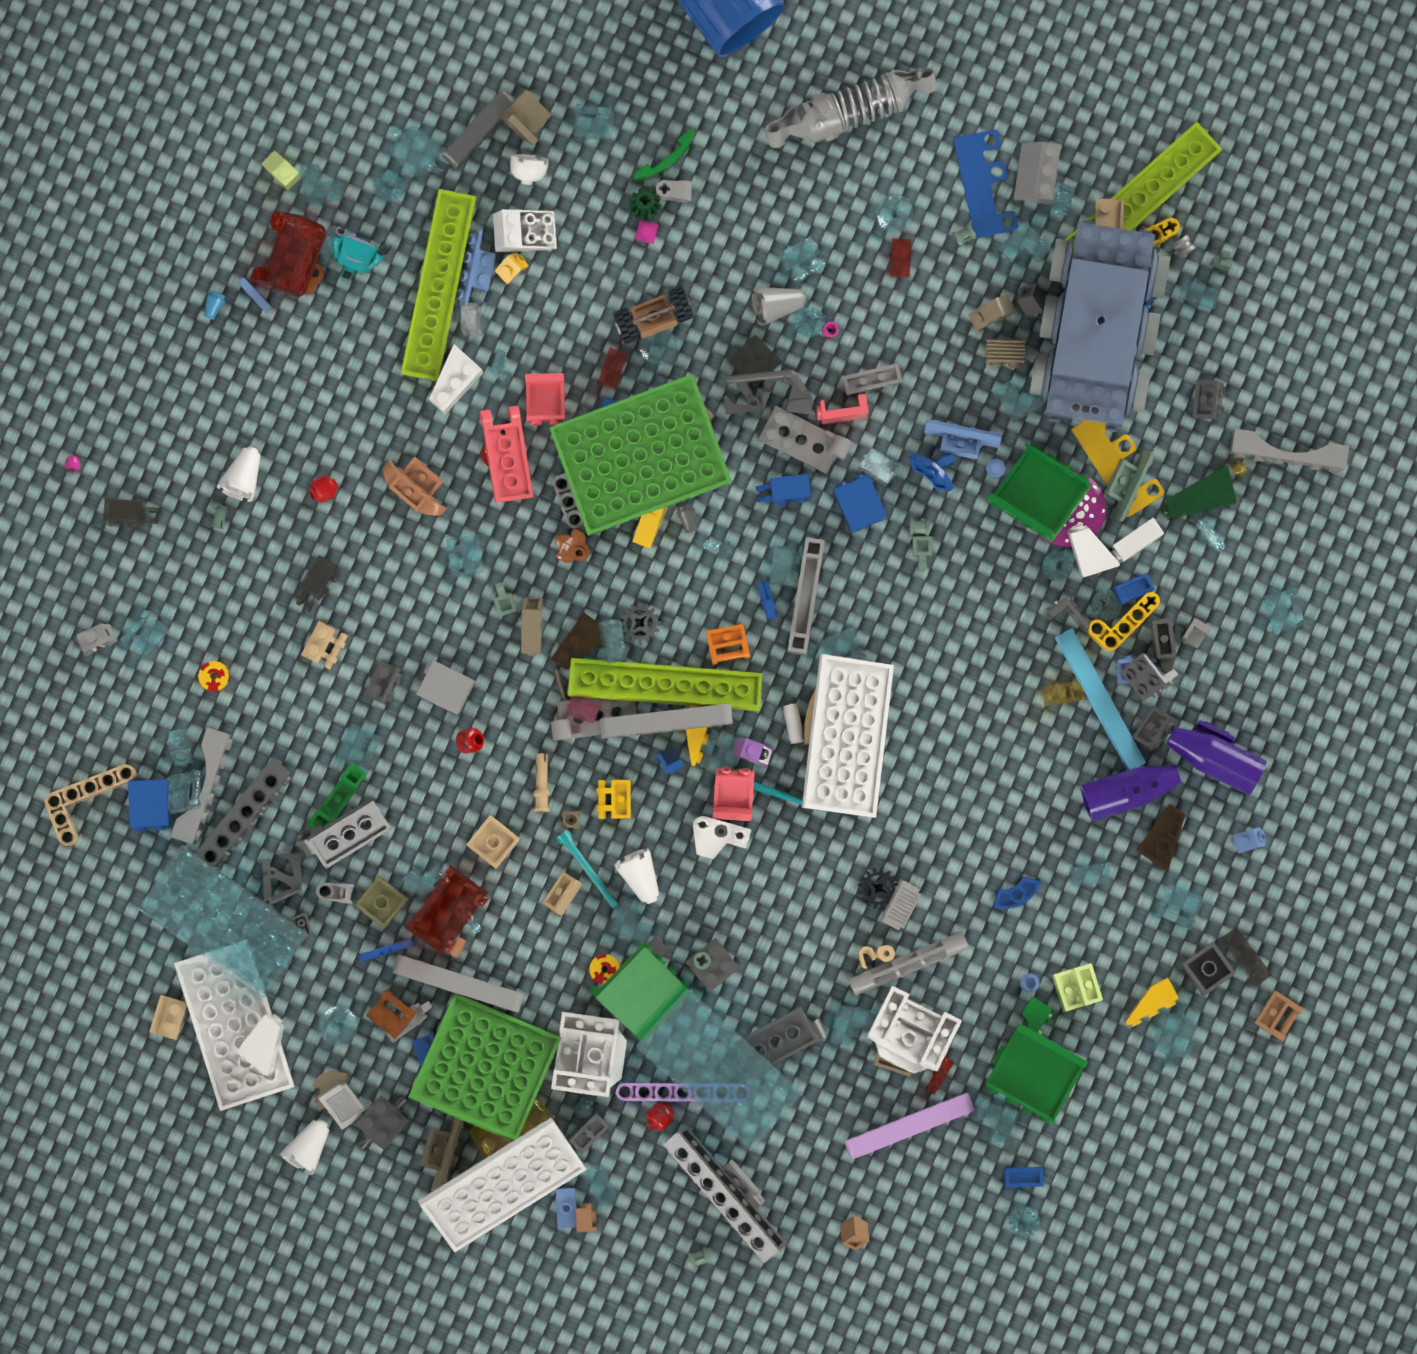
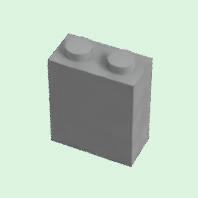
M433 660L432 663L427 664L424 670L426 674L424 680H420L415 688L418 691L416 695L459 716L475 684V680Z

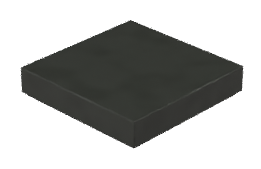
M756 335L729 360V364L741 375L774 371L782 363V360ZM764 380L749 383L756 389Z

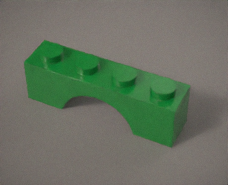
M1032 996L1021 1012L1026 1020L1027 1028L1040 1035L1043 1032L1040 1029L1043 1023L1047 1024L1053 1015L1050 1013L1052 1008ZM1000 1046L991 1063L996 1065L1005 1046Z

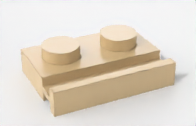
M1096 199L1095 225L1123 229L1124 200Z
M160 995L149 1032L177 1040L187 1009V1003Z

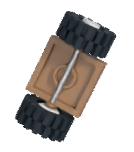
M682 286L667 291L672 303L670 305L666 296L662 295L630 308L634 319L631 318L627 307L612 313L618 332L625 345L639 340L635 327L638 328L643 339L678 325L673 312H675L679 323L694 318L690 302Z

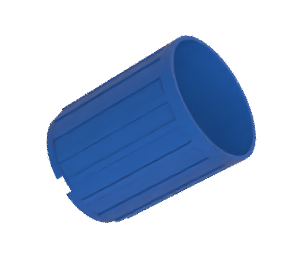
M677 0L718 57L730 55L756 39L779 18L785 9V4L782 0Z

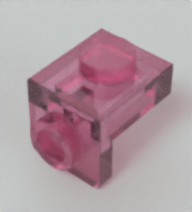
M573 696L567 705V715L594 724L600 706Z

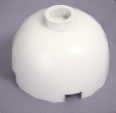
M511 155V172L515 178L521 180V184L532 185L534 181L541 180L547 172V158L541 157L540 161L534 155Z

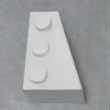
M453 345L429 398L431 403L444 415L483 374V370L456 345Z

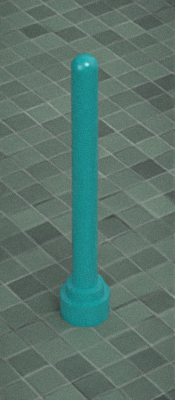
M754 782L753 790L802 805L803 797Z
M566 830L556 838L560 845L563 844V846L569 849L613 909L618 908V902L572 842L573 838L571 836L573 835L569 830Z

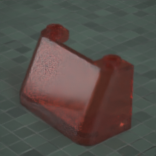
M273 210L270 226L272 230L279 234L267 268L259 266L253 269L249 282L285 294L301 297L308 289L326 237V229L322 224L300 214Z
M452 865L445 871V879L441 878L440 883L424 905L416 912V918L414 917L412 920H409L404 927L441 955L451 952L455 946L453 942L479 906L483 907L489 900L486 890Z

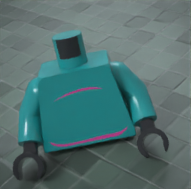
M339 223L336 224L332 250L337 264L344 267L340 275L341 278L351 281L354 272L362 274L363 272L371 271L389 253L391 245L388 249H384L383 244L385 241H382L380 246H376L348 234L347 225H345L343 230H340Z

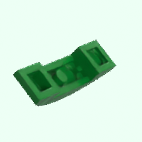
M691 128L677 139V144L680 147L653 169L647 163L633 175V180L635 182L646 181L672 168L689 149L694 138V130Z
M351 762L341 776L340 781L307 825L314 829L320 824L324 827L336 820L365 779L367 773Z

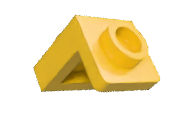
M515 252L508 255L496 268L495 272L506 284H510L529 265L522 255Z

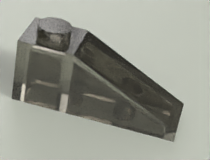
M1237 927L1221 937V940L1252 986H1257L1272 976Z

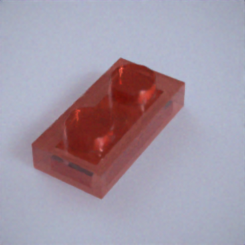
M892 238L890 277L910 278L911 239Z
M609 348L597 384L616 390L628 354Z

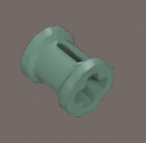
M967 224L962 230L952 233L959 247H962L965 242L977 238L970 224Z
M910 518L909 535L925 534V536H929L930 519L919 521Z
M699 952L695 955L694 965L697 968L706 969L710 966L711 958L707 953ZM702 955H705V959L708 960V963L703 964V966H699L697 958H701Z
M706 1246L703 1247V1250L693 1254L688 1253L694 1270L697 1269V1266L707 1262L709 1264L712 1263Z

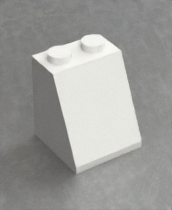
M275 1014L264 1015L236 1051V1053L266 1076L271 1075L274 1071L285 1027L281 1024L283 1020Z

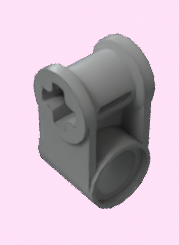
M662 180L656 186V196H659L660 200L691 202L692 182L685 180ZM662 187H666V190H668L666 194H662Z
M321 883L316 889V894L323 900L352 904L351 892L354 885ZM323 886H328L331 890L327 897H323L320 894V889Z

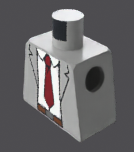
M99 624L76 635L84 657L118 642L110 624Z

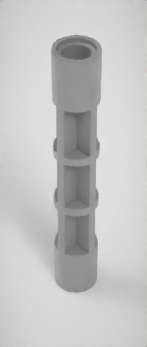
M961 931L848 978L854 995L857 996L969 949V946Z

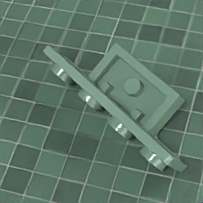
M1143 450L1136 465L1124 459L1119 460L1104 492L1106 495L1119 501L1111 519L1123 522L1128 516L1129 508L1136 499L1137 491L1153 462L1154 452Z

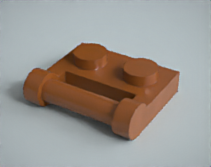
M386 989L366 1016L392 1038L396 1039L414 1018L416 1011L411 1007L408 1008L393 996V992ZM388 1002L404 1014L401 1019L385 1007Z

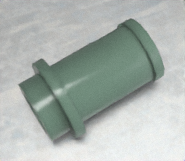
M217 504V507H214L216 511L211 527L223 529L226 514L229 511H227L228 507Z

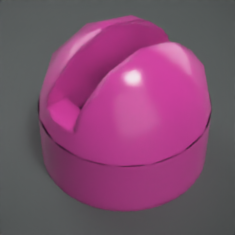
M834 322L825 323L822 327L823 335L826 337L836 336L838 333L837 324Z
M74 455L66 458L64 468L80 470L79 458Z

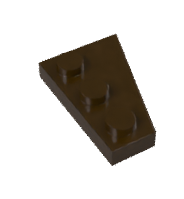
M583 612L553 654L551 660L563 669L568 670L571 666V658L583 659L615 634Z
M1169 803L1136 849L1138 853L1166 873H1168L1185 814Z

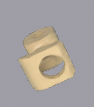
M889 945L880 946L876 951H873L871 947L865 946L858 952L860 965L863 969H867L863 957L865 953L870 956L872 961L878 958L882 962H889L895 956L894 949Z

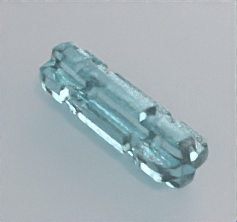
M1204 518L1196 523L1197 528L1203 531L1202 534L1211 545H1214L1217 552H1221L1226 548L1225 543L1219 540L1220 537L1211 526H1208V522Z

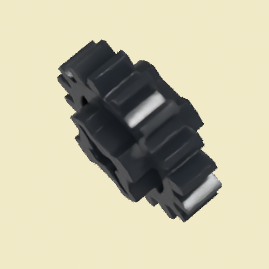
M873 868L872 874L866 871L867 877L861 876L860 878L863 884H858L862 888L858 894H863L864 896L861 901L867 900L866 906L874 904V909L878 905H880L881 909H884V904H889L896 890L895 887L899 884L893 881L896 876L890 877L891 871L883 873V868L879 872H877L876 868ZM873 876H882L878 881L870 879ZM888 880L891 884V892L886 887ZM882 884L884 892L875 893L873 885ZM866 885L870 887L871 894L869 897L866 893ZM879 896L887 898L884 901H875Z

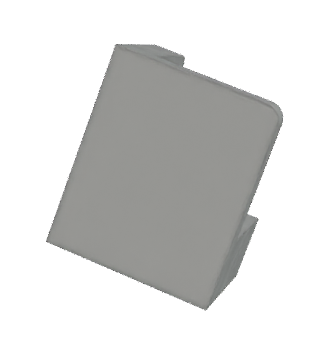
M1194 618L1181 639L1198 648L1211 627Z

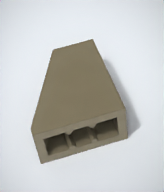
M524 597L522 606L521 653H525L528 656L541 654L543 598Z

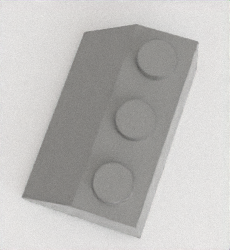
M1048 142L1022 143L1014 200L1052 204L1061 144Z

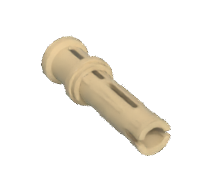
M536 754V790L533 792V796H535L533 812H550L548 808L550 792L547 790L548 754Z

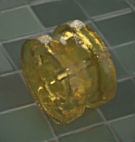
M1238 460L1235 461L1234 466H1230L1231 471L1241 479L1244 477V473L1247 474L1249 472Z

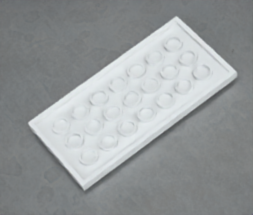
M824 654L820 655L802 808L876 818L894 665Z
M249 939L174 963L220 1111L295 1087L281 1043L274 1071L269 1076L264 1075L236 1053L263 1016L272 1014Z
M550 1118L418 1202L453 1251L456 1252L587 1169L556 1123Z

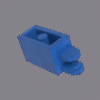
M808 474L770 478V484L756 486V491L771 490L772 496L757 498V503L773 502L777 503V506L788 505V501H796L799 504L806 503L807 499H811Z

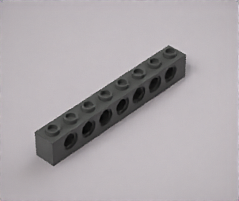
M272 758L175 879L193 893L201 892L207 885L205 882L209 876L213 877L219 870L217 866L220 862H225L231 855L229 851L232 847H237L242 842V835L245 831L249 832L256 824L254 820L257 816L261 817L268 809L266 805L270 800L273 802L279 796L278 790L282 786L286 787L292 779L290 777L292 772ZM271 776H274L277 780L276 785L273 787H269L267 784V780ZM259 791H262L265 795L261 802L255 800V795ZM247 806L252 808V814L249 817L243 815V809ZM235 821L240 823V829L237 832L231 830V824ZM223 836L228 839V844L225 847L219 845V839ZM211 851L216 854L213 862H209L206 858L207 854ZM198 866H201L204 870L201 877H196L194 874Z
M687 1125L682 1127L663 1144L668 1153L677 1160L680 1167L689 1174L693 1182L700 1187L705 1196L712 1201L717 1210L723 1214L731 1227L740 1234L743 1241L752 1248L756 1256L763 1263L767 1262L787 1244Z

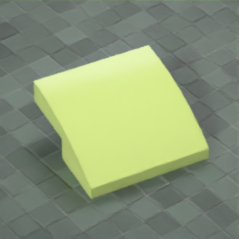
M1092 963L1052 975L1063 1012L1103 1000Z

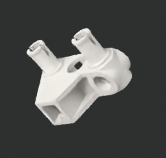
M705 816L698 817L693 823L696 854L699 856L714 859L726 844L747 848L751 834L750 829ZM720 829H723V830H724V833H723V834H719L718 831H719Z

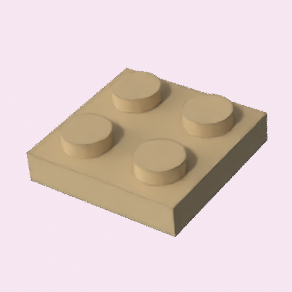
M490 815L466 845L497 869L520 841V838Z

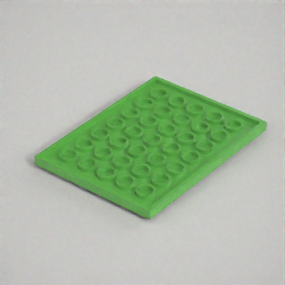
M693 374L549 427L588 536L732 483Z

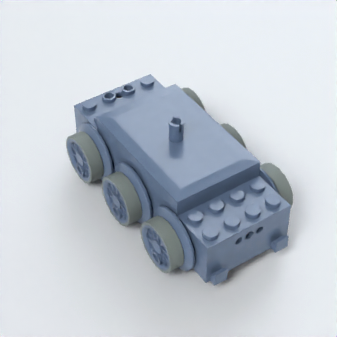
M1083 220V223H1078L1073 255H1071L1074 241L1073 235L1069 241L1056 239L1049 280L1062 282V286L1065 289L1068 271L1070 270L1065 304L1062 312L1065 292H1062L1059 298L1046 296L1039 336L1042 338H1052L1053 345H1056L1058 329L1060 327L1054 367L1052 368L1055 349H1052L1049 355L1036 353L1030 394H1042L1043 401L1046 402L1049 383L1051 384L1046 408V415H1049L1048 421L1060 423V418L1103 424L1106 425L1105 431L1117 432V427H1122L1127 396L1128 401L1125 415L1127 416L1131 410L1144 413L1151 371L1138 369L1137 363H1134L1133 367L1135 349V359L1141 353L1154 355L1161 314L1148 313L1147 306H1144L1142 315L1144 297L1146 292L1145 302L1151 296L1164 298L1170 265V257L1160 255L1158 257L1157 250L1154 249L1150 268L1155 234H1151V231L1140 229L1137 232L1094 225L1092 221Z

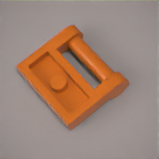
M744 624L706 631L712 665L742 657L744 659L750 658ZM742 644L743 650L716 655L715 649Z

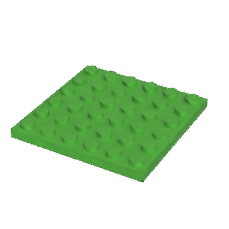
M454 993L409 1094V1098L514 1141L521 1134L561 1037Z

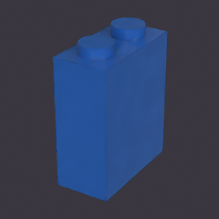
M860 474L853 478V482L848 484L846 481L836 485V489L833 490L851 534L887 519L886 512L869 475L864 476V474Z
M169 780L128 781L130 828H135V832L147 831V827H154L155 831L166 830V826H171Z

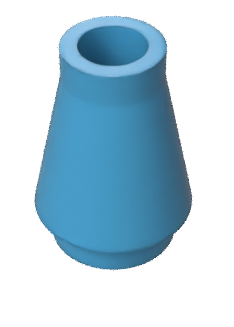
M211 290L207 296L205 317L212 320L215 319V316L225 303V295Z

